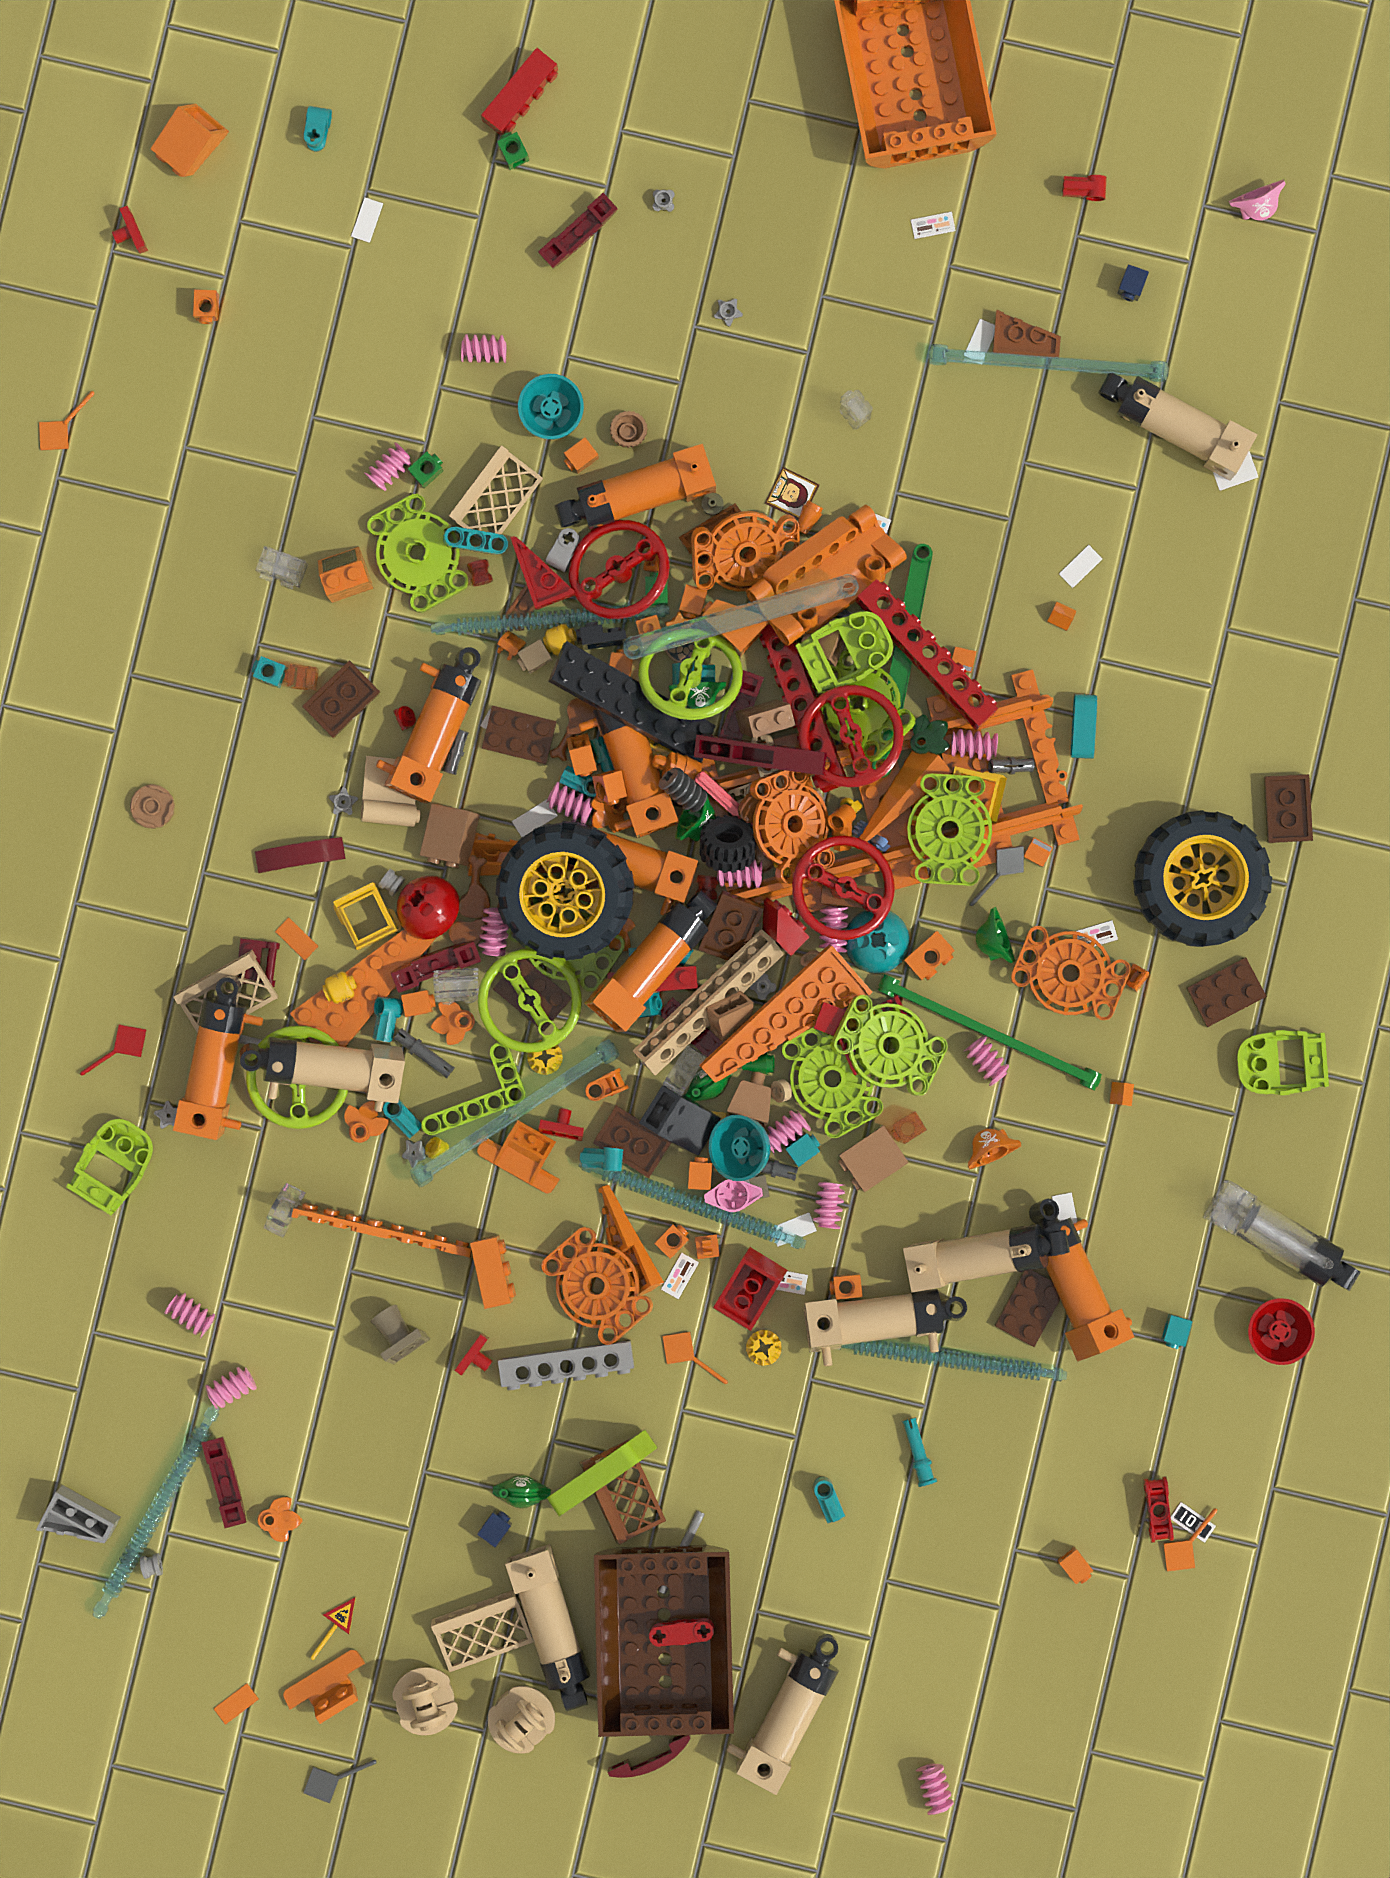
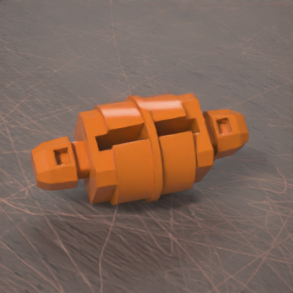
M670 752L667 758L662 755H654L652 759V765L662 770V776L675 767L683 770L684 773L695 781V777L702 770V763L679 753ZM704 771L708 776L712 778V775L710 773Z

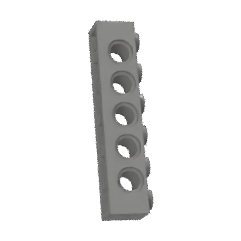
M631 1340L615 1342L609 1345L599 1344L501 1358L498 1360L501 1387H507V1390L520 1389L521 1384L528 1383L529 1387L541 1386L542 1381L551 1380V1384L563 1383L564 1378L573 1377V1381L584 1380L586 1375L595 1374V1378L609 1376L608 1372L617 1371V1374L630 1373V1369L635 1367ZM611 1353L617 1357L616 1364H606L604 1357L607 1354ZM585 1357H592L594 1359L595 1366L593 1368L583 1366L582 1361ZM563 1360L572 1362L573 1369L566 1372L561 1369L560 1364ZM547 1363L551 1367V1372L547 1375L541 1374L538 1369L539 1365ZM518 1367H526L529 1375L526 1378L519 1377L516 1372Z

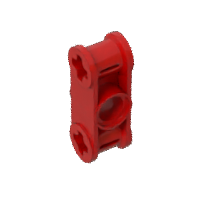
M1164 1476L1162 1479L1157 1480L1143 1479L1150 1542L1155 1543V1540L1162 1539L1173 1541L1174 1533L1170 1516L1167 1477ZM1156 1505H1163L1164 1510L1161 1514L1156 1515L1153 1513Z
M708 1618L680 1619L657 1623L652 1626L649 1639L653 1645L658 1647L705 1642L712 1638L714 1624ZM701 1625H705L707 1629L710 1628V1630H707V1634L704 1635L702 1631H698L701 1629ZM657 1630H661V1633L665 1634L661 1640L658 1639V1636H654Z

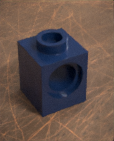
M1128 264L1117 294L1121 295V298L1126 301H1138L1149 271Z
M494 1510L477 1535L493 1547H496L511 1527L512 1522L509 1521L511 1518L501 1510L499 1512Z

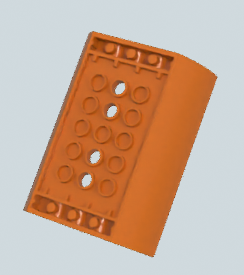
M834 0L867 164L877 168L906 165L972 152L993 140L997 133L970 0ZM906 26L909 29V33L906 36H900L897 33V28ZM909 47L913 50V55L911 57H904L901 54V50ZM912 90H918L921 92L922 97L919 100H913L910 98L909 93ZM922 111L925 113L926 119L921 122L916 121L914 113Z

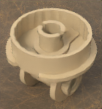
M422 1667L407 1672L399 1679L392 1693L393 1700L396 1701L397 1712L401 1718V1726L413 1734L432 1735L444 1730L453 1721L458 1710L457 1703L454 1702V1691L450 1684V1679L438 1669Z
M516 1686L505 1692L498 1699L495 1706L491 1707L488 1714V1726L493 1739L505 1750L520 1754L529 1753L534 1750V1745L538 1744L546 1734H550L554 1730L555 1713L551 1702L542 1692L528 1686Z

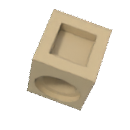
M541 639L517 652L520 657L517 659V662L523 671L527 669L529 674L553 661Z

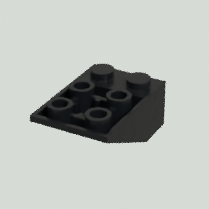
M665 1083L661 1086L639 1123L657 1135L699 1156L709 1140L712 1130L722 1118Z

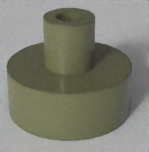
M710 493L703 497L702 509L707 515L714 516L723 510L724 502L719 494Z

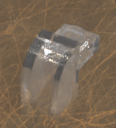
M688 1045L668 1074L663 1085L682 1096L706 1056Z
M286 1183L268 1213L264 1229L284 1238L293 1219L291 1217L293 1208L301 1205L306 1192Z

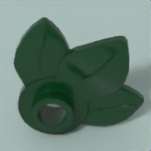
M925 714L916 719L915 725L912 728L914 735L910 740L911 749L915 753L926 754L930 752L937 755L944 753L950 748L949 743L943 739L948 730V723L946 721L935 720L930 723ZM919 740H924L926 743L924 745H919L917 742Z

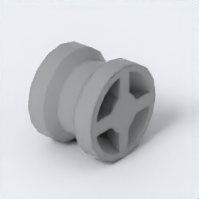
M389 869L378 887L381 889L385 888L393 897L404 883L405 878L402 876L398 877L395 875L394 870Z
M159 1553L153 1554L152 1557H140V1567L144 1579L150 1578L154 1574L157 1576L163 1575V1565Z

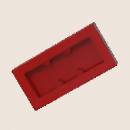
M128 205L120 208L126 226L112 231L116 243L119 244L132 238L140 254L148 251Z
M564 1108L559 1109L556 1122L540 1119L539 1132L542 1134L582 1141L584 1128L569 1125L572 1111Z
M481 1333L454 1371L462 1376L472 1362L485 1372L493 1361L482 1354L480 1350L489 1337Z

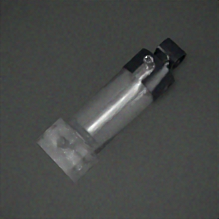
M1223 1181L1204 1213L1203 1219L1223 1231L1241 1238L1320 1287H1323L1331 1279L1332 1282L1348 1291L1351 1290L1361 1272L1341 1261L1344 1253L1343 1248L1336 1246L1323 1236L1315 1234L1257 1199V1196L1232 1181Z

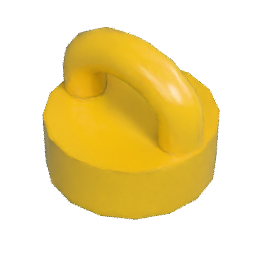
M845 797L840 802V806L848 803L856 814L863 808V805L858 800L854 802L851 798Z
M438 1137L431 1138L425 1146L426 1156L436 1161L445 1157L449 1151L448 1143Z

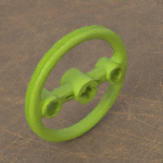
M687 627L670 630L654 639L642 654L638 675L642 691L654 707L672 717L696 720L712 717L722 712L735 700L742 684L743 671L737 652L724 638L708 630ZM686 638L695 639L691 657L683 660L680 665L677 688L671 691L668 701L663 700L655 692L649 680L648 671L651 659L660 648L672 641ZM716 646L726 655L732 666L733 678L731 686L727 693L716 703L703 708L687 709V700L691 688L697 687L701 682L702 663L704 659L709 657L712 647Z
M520 949L499 958L487 970L478 992L479 1014L490 1035L507 1048L527 1053L544 1051L562 1042L575 1027L582 1004L579 982L570 967L558 957L549 959L536 955L537 951L533 949ZM532 958L548 962L555 966L566 978L571 990L572 1006L569 1017L561 1029H558L555 1023L548 1018L541 1007L540 995L530 989L521 975V969L517 964L518 960ZM511 966L518 969V975L513 979L506 976V970ZM499 972L510 981L519 995L518 1003L520 1007L529 1012L536 1022L538 1031L542 1036V1041L525 1043L513 1040L504 1035L494 1024L488 1009V992L493 979ZM520 985L530 997L535 996L536 999H534L533 1003L540 1016L537 1015L532 1006L524 1004L526 998ZM544 1023H551L554 1027L553 1033L544 1035L541 1031L542 1025Z
M298 1025L278 1029L267 1035L258 1044L260 1048L265 1049L267 1048L269 1037L292 1040L300 1039L302 1042H306V1039L310 1037L324 1045L339 1046L328 1034L316 1028ZM252 1054L249 1061L254 1060L257 1056ZM246 1070L247 1090L254 1106L268 1120L287 1128H310L327 1121L339 1110L348 1093V1090L339 1089L335 1099L324 1111L310 1117L305 1098L306 1085L299 1084L300 1095H298V1084L291 1083L289 1086L292 1088V1105L290 1116L285 1117L273 1111L263 1101L257 1088L256 1070ZM301 1105L305 1108V1113L303 1115H296L293 1112V1107Z

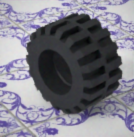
M724 815V817L717 816L714 820L710 819L707 821V824L702 826L699 854L702 862H706L707 867H712L715 871L720 870L722 873H735L736 870L742 871L745 867H749L751 862L754 861L756 840L751 823H746V821L739 819L737 816L729 817V815Z

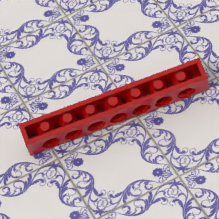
M877 579L873 581L857 596L855 602L864 611L872 612L882 619L894 644L966 721L977 730L998 710L996 701L990 695L986 696L981 691L982 687L975 679L971 680L966 675L967 671L959 662L955 663L951 659V653L944 646L940 647L936 643V637L929 630L925 631L922 628L918 617L907 612L903 601L898 597L895 599L892 596L891 590L883 581L880 583ZM877 601H885L888 604V608H879ZM895 616L900 617L903 620V624L895 625L892 618ZM915 633L918 636V641H910L907 634ZM930 649L934 656L927 658L923 655L922 650ZM945 665L948 668L949 673H940L938 671V666ZM960 681L964 689L956 690L953 682ZM968 698H976L979 701V706H971Z
M769 624L761 630L762 635L759 638L763 648L768 649L770 655L767 656L770 667L776 670L777 675L774 676L778 688L782 687L785 695L782 696V700L790 704L796 725L793 728L797 727L799 732L803 715L817 696L806 667L795 647L797 645L796 641L789 646L784 644L783 649L776 651V645L782 641ZM786 662H792L791 668L783 671V665ZM799 682L798 689L791 691V684ZM801 702H807L806 708L798 711V705ZM820 709L812 720L814 728L809 731L810 748L813 750V745L816 742H822V747L818 751L827 753L826 762L830 763L827 770L839 776H846L823 712ZM816 774L812 776L816 789L820 788L824 793L841 787L826 782Z

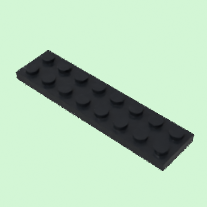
M566 641L563 643L548 682L671 751L684 756L687 755L702 763L703 758L694 757L696 735H712L716 727L715 724L706 719L687 720L663 713L646 698L639 681ZM656 692L663 700H665V701H668V700H669V698H667V697L663 696L662 694Z

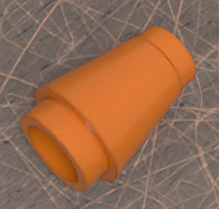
M809 500L806 505L803 504L798 519L799 531L807 535L823 515L821 514L823 508Z

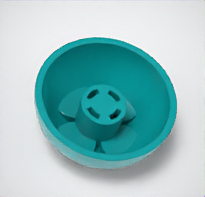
M543 374L535 377L525 385L519 396V417L526 429L539 438L548 440L563 438L573 432L582 419L584 410L582 394L570 379L562 375Z
M866 910L860 912L850 921L846 930L855 929L866 924L874 917V914ZM889 911L885 920L876 929L862 937L846 940L847 944L844 946L849 959L856 967L868 973L881 974L895 969L903 962L909 950L910 937L903 920L892 911Z
M731 1115L719 1121L712 1130L709 1139V1155L715 1169L725 1178L732 1181L749 1180L758 1175L769 1160L771 1151L770 1140L763 1126L756 1120L744 1115Z

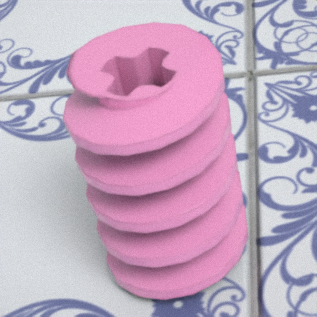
M465 334L461 348L462 362L465 356H467L469 362H472L474 356H476L477 362L481 363L484 356L486 363H490L492 357L495 363H499L500 357L506 363L507 347L503 335H500L498 341H496L494 335H491L489 341H487L485 335H482L481 341H478L477 335H474L472 341H470L468 334Z
M396 442L394 443L396 450L388 449L390 456L381 455L384 462L375 461L377 469L372 466L369 467L371 475L364 472L373 484L384 491L387 490L385 482L390 485L393 484L391 476L399 478L397 470L405 473L403 465H412L410 456Z
M959 729L956 735L953 730L951 755L954 757L956 752L959 751L960 756L963 758L965 753L968 752L969 758L972 759L974 753H977L978 759L981 760L983 754H986L987 760L990 761L992 755L996 757L998 733H994L992 739H990L989 732H985L982 738L980 731H977L973 737L971 730H968L965 736L962 729Z
M556 782L547 799V802L549 801V808L553 809L557 805L558 813L565 809L566 817L573 813V820L576 821L581 817V823L585 824L593 811L590 805L591 798L589 797L586 801H583L582 793L576 798L574 789L568 794L567 786L565 785L560 790V782Z
M754 860L749 867H745L742 871L736 870L735 873H722V871L718 870L717 880H719L720 886L723 887L725 882L728 881L729 887H733L736 881L738 887H742L745 881L747 888L751 887L752 882L755 883L756 888H759L762 882V861L757 866L756 860Z
M826 906V908L820 910L821 913L826 914V917L820 918V921L826 923L825 926L841 930L848 926V923L842 921V919L848 917V914L842 912L848 909V907ZM823 935L819 936V939L825 941L824 944L819 945V948L825 949L830 944L837 952H847L846 949L841 947L847 944L846 940L832 939Z
M498 908L483 909V912L489 914V917L482 918V921L487 922L488 925L481 926V929L487 933L480 935V938L484 939L485 942L479 943L478 946L484 948L483 954L504 956L506 951L503 948L507 946V942L504 939L508 937L506 930L509 927L507 924H503Z
M983 1036L964 1051H970L967 1055L968 1059L975 1057L972 1063L973 1066L981 1065L978 1069L979 1073L986 1071L984 1079L992 1078L989 1084L991 1087L1008 1073L1006 1071L1009 1065L1001 1066L1004 1058L999 1057L995 1059L998 1051L990 1052L992 1044L984 1045L987 1037Z
M790 1110V1119L782 1116L783 1124L775 1121L776 1129L771 1126L767 1127L773 1153L774 1149L782 1152L781 1144L789 1147L788 1139L794 1142L797 1141L796 1133L802 1137L804 1135L802 1128L808 1131L811 1130L799 1112L795 1113Z
M820 1182L818 1186L822 1187L823 1190L818 1191L817 1195L821 1196L822 1199L816 1200L815 1203L820 1205L821 1208L814 1210L820 1217L813 1218V1221L818 1223L819 1227L840 1229V1226L835 1224V1222L841 1220V1217L836 1215V1213L843 1210L837 1204L844 1203V1200L838 1197V1195L845 1194V1191L839 1188V1186H844V1184Z
M186 1293L180 1296L177 1294L164 1313L168 1314L173 1311L171 1318L176 1319L180 1316L179 1324L182 1325L187 1321L186 1329L189 1330L194 1327V1335L202 1332L201 1339L213 1323L215 1314L213 1313L207 1317V1308L200 1312V1303L193 1307V1298L185 1301Z
M237 1367L238 1375H234L230 1371L229 1380L221 1376L222 1384L214 1380L213 1389L209 1385H205L207 1395L216 1409H218V1406L224 1408L226 1405L225 1401L229 1404L233 1403V1396L236 1399H240L241 1392L247 1395L249 1388L256 1390V1383L246 1367L245 1371Z
M928 1764L916 1770L923 1772L922 1775L917 1777L918 1780H925L920 1789H927V1792L922 1796L930 1798L925 1803V1806H932V1809L927 1812L928 1815L945 1812L954 1804L953 1800L949 1799L951 1792L946 1790L949 1784L944 1781L946 1774L942 1773L944 1770L942 1764Z

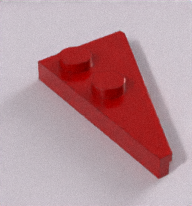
M515 536L510 537L536 610L576 595V592L521 540Z

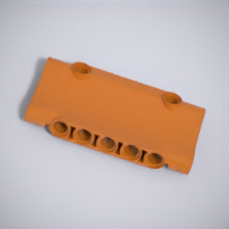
M865 504L849 515L848 519L843 516L837 518L769 567L764 573L763 579L746 590V595L750 602L768 620L782 643L789 646L805 633L815 632L853 604L857 596L876 579L880 583L884 581L886 574L905 561L907 556L903 548L883 531L877 522L874 511Z

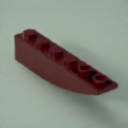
M711 734L696 735L694 757L817 775H824L827 755L826 752Z

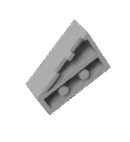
M62 1485L55 1492L36 1530L55 1532L58 1535L66 1534L76 1536L79 1539L105 1543L111 1537L121 1517Z

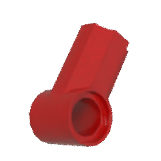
M1089 175L1087 177L1064 176L1062 197H1082L1089 201H1104L1106 199L1107 177L1104 175Z

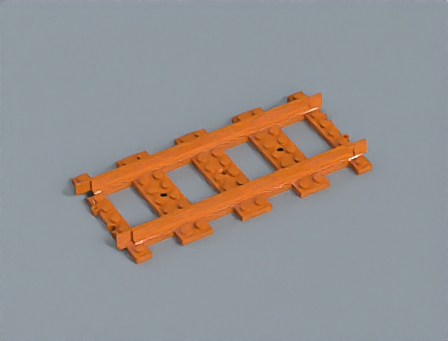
M1033 669L1011 675L1016 697L996 702V707L998 708L996 713L977 730L966 721L942 694L926 698L931 717L930 723L935 720H943L948 723V730L943 739L949 743L950 748L942 753L941 757L952 771L950 775L953 774L955 766L981 773L989 772L986 754H983L981 760L978 759L977 753H974L972 759L969 758L968 752L965 753L963 758L960 756L959 751L956 752L954 757L951 755L953 730L956 735L958 730L962 729L964 736L968 730H971L974 737L977 731L981 733V730L1019 719H1023L1046 803L1007 814L1003 813L1002 806H1000L997 822L992 823L990 845L982 858L973 865L975 868L996 863V849L1013 847L1010 836L1052 825L1057 846L1080 840L1073 816L1081 813L1083 805H1076L1065 809L1059 806L1061 803L1068 802L1066 788L1059 783L1065 781L1068 775L1063 770L1058 773L1056 772L1059 766L1054 748L1056 738L1049 739L1045 735L1046 729L1052 728V725L1047 723L1044 709L1052 706L1053 697L1047 694L1040 696ZM972 697L968 698L969 704L974 707ZM912 729L904 735L901 751L911 749L910 740L914 735ZM798 733L773 739L775 745L800 748L797 740ZM842 744L836 745L835 747L842 766L852 765L853 760L849 749L845 748ZM875 745L867 749L868 756L874 755ZM703 758L702 770L710 773L712 779L726 792L761 778L758 767L718 777L714 760ZM896 761L888 776L868 785L858 787L867 821L874 815L881 799L895 776L898 775L900 771L898 761ZM829 762L825 763V769L827 770L830 766ZM883 762L878 763L876 765V768L879 767ZM859 763L856 769L864 771L868 765L866 763ZM794 772L795 779L800 780L802 773ZM810 774L806 785L813 788L810 776L814 774ZM1063 774L1064 778H1060L1059 775ZM977 780L970 782L969 790L973 793H978L981 790V783ZM983 780L985 782V790L977 798L982 801L989 812L995 783ZM709 798V802L715 811V817L729 815L728 811L714 798ZM974 799L970 801L974 805L977 803ZM981 806L977 808L979 812L985 813ZM910 807L876 834L887 839V844L890 845L885 853H881L892 870L895 890L921 883L916 879L914 872L916 867L923 862L917 858L908 840L907 826L911 814ZM789 818L787 824L791 825L792 822H796L797 820ZM911 823V835H915V825ZM984 825V839L987 840L989 830L988 825ZM958 827L941 832L946 838H954L958 833ZM917 839L912 840L918 853H921L922 850L918 845ZM981 844L980 848L975 853L977 857L983 851L986 844ZM822 852L819 857L822 864H825L827 861V854L825 852ZM863 852L834 860L833 865L825 869V871L838 878L842 876L857 878L879 872L880 869L875 861ZM927 855L923 856L924 859L929 858ZM925 866L921 867L918 871L921 879L929 878L927 867ZM815 873L811 877L816 879L819 873ZM776 876L763 879L759 888H756L754 882H752L750 888H747L745 881L742 887H738L736 881L733 887H729L728 881L725 882L727 892L759 904L764 903L766 897L770 900H775L792 895V883H780ZM803 879V896L811 913L826 908V906H838L822 904L821 894L823 885Z

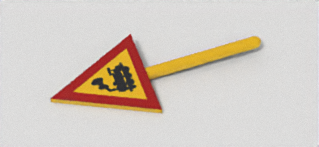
M356 1597L323 1614L334 1625L311 1655V1660L315 1659L337 1627L350 1634Z

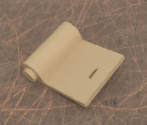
M366 756L361 822L414 827L415 823L420 821V810H417L415 799L384 786L389 773L376 767L378 760L394 765L396 759ZM412 774L410 776V782L411 784L416 785L417 777L414 774Z

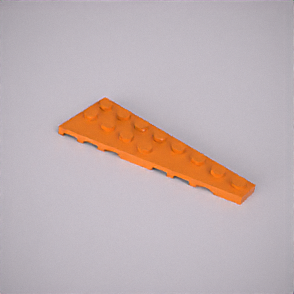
M402 930L345 972L348 977L353 976L357 988L354 989L353 998L335 1004L333 1001L329 1002L322 989L290 1013L299 1026L316 1028L328 1034L340 1047H347L349 1042L374 1014L375 1000L378 997H388L396 987L390 972L421 957L436 938L427 940L417 939L409 935L405 930ZM308 1037L311 1043L323 1044L314 1038Z
M829 944L699 1066L716 1083L737 1071L739 1067L750 1061H755L762 1054L776 1049V1046L787 1040L790 1041L814 1027L823 1002L843 1009L850 1004L855 996H869L872 991L836 949Z
M310 1203L293 1208L291 1216L293 1218L307 1216V1220L324 1224L328 1221L329 1225L343 1229L351 1227V1231L386 1239H392L393 1237L403 1243H417L425 1248H438L440 1251L469 1258L472 1255L471 1247H468L469 1243L456 1240V1243L447 1241L448 1237L436 1234L434 1238L425 1236L426 1232L413 1229L411 1233L404 1231L403 1226L391 1224V1227L382 1225L383 1221L370 1219L366 1222L362 1221L359 1215L348 1213L346 1216L339 1215L340 1211L330 1208L321 1211L317 1210L318 1205Z

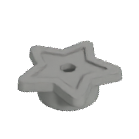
M733 299L730 302L718 300L719 311L714 315L716 319H724L727 326H731L733 319L743 316L737 309V299Z
M345 787L341 789L338 795L329 796V799L334 803V814L344 811L352 815V805L358 798L349 795Z
M166 1101L163 1109L155 1111L154 1114L160 1118L161 1129L168 1125L174 1126L177 1108H174L169 1101Z
M410 1140L406 1141V1151L403 1153L402 1158L408 1159L412 1168L416 1167L418 1161L426 1158L422 1141H417L416 1143Z

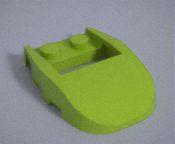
M861 611L829 622V624L811 634L810 637L798 643L795 647L817 693L820 694L835 687L860 681L874 670L882 667L892 655L893 642L884 622L879 616L872 612ZM837 630L857 668L856 671L838 680L818 639Z
M1276 1030L1275 1032L1258 1034L1247 1038L1238 1050V1075L1242 1084L1251 1092L1281 1096L1329 1086L1325 1033ZM1302 1039L1305 1083L1280 1085L1277 1041Z
M123 1119L110 1120L97 1131L96 1136L83 1149L84 1152L74 1169V1177L71 1183H68L66 1186L110 1216L136 1189L153 1154V1144L149 1135L135 1124ZM97 1151L134 1173L122 1194H119L85 1172Z

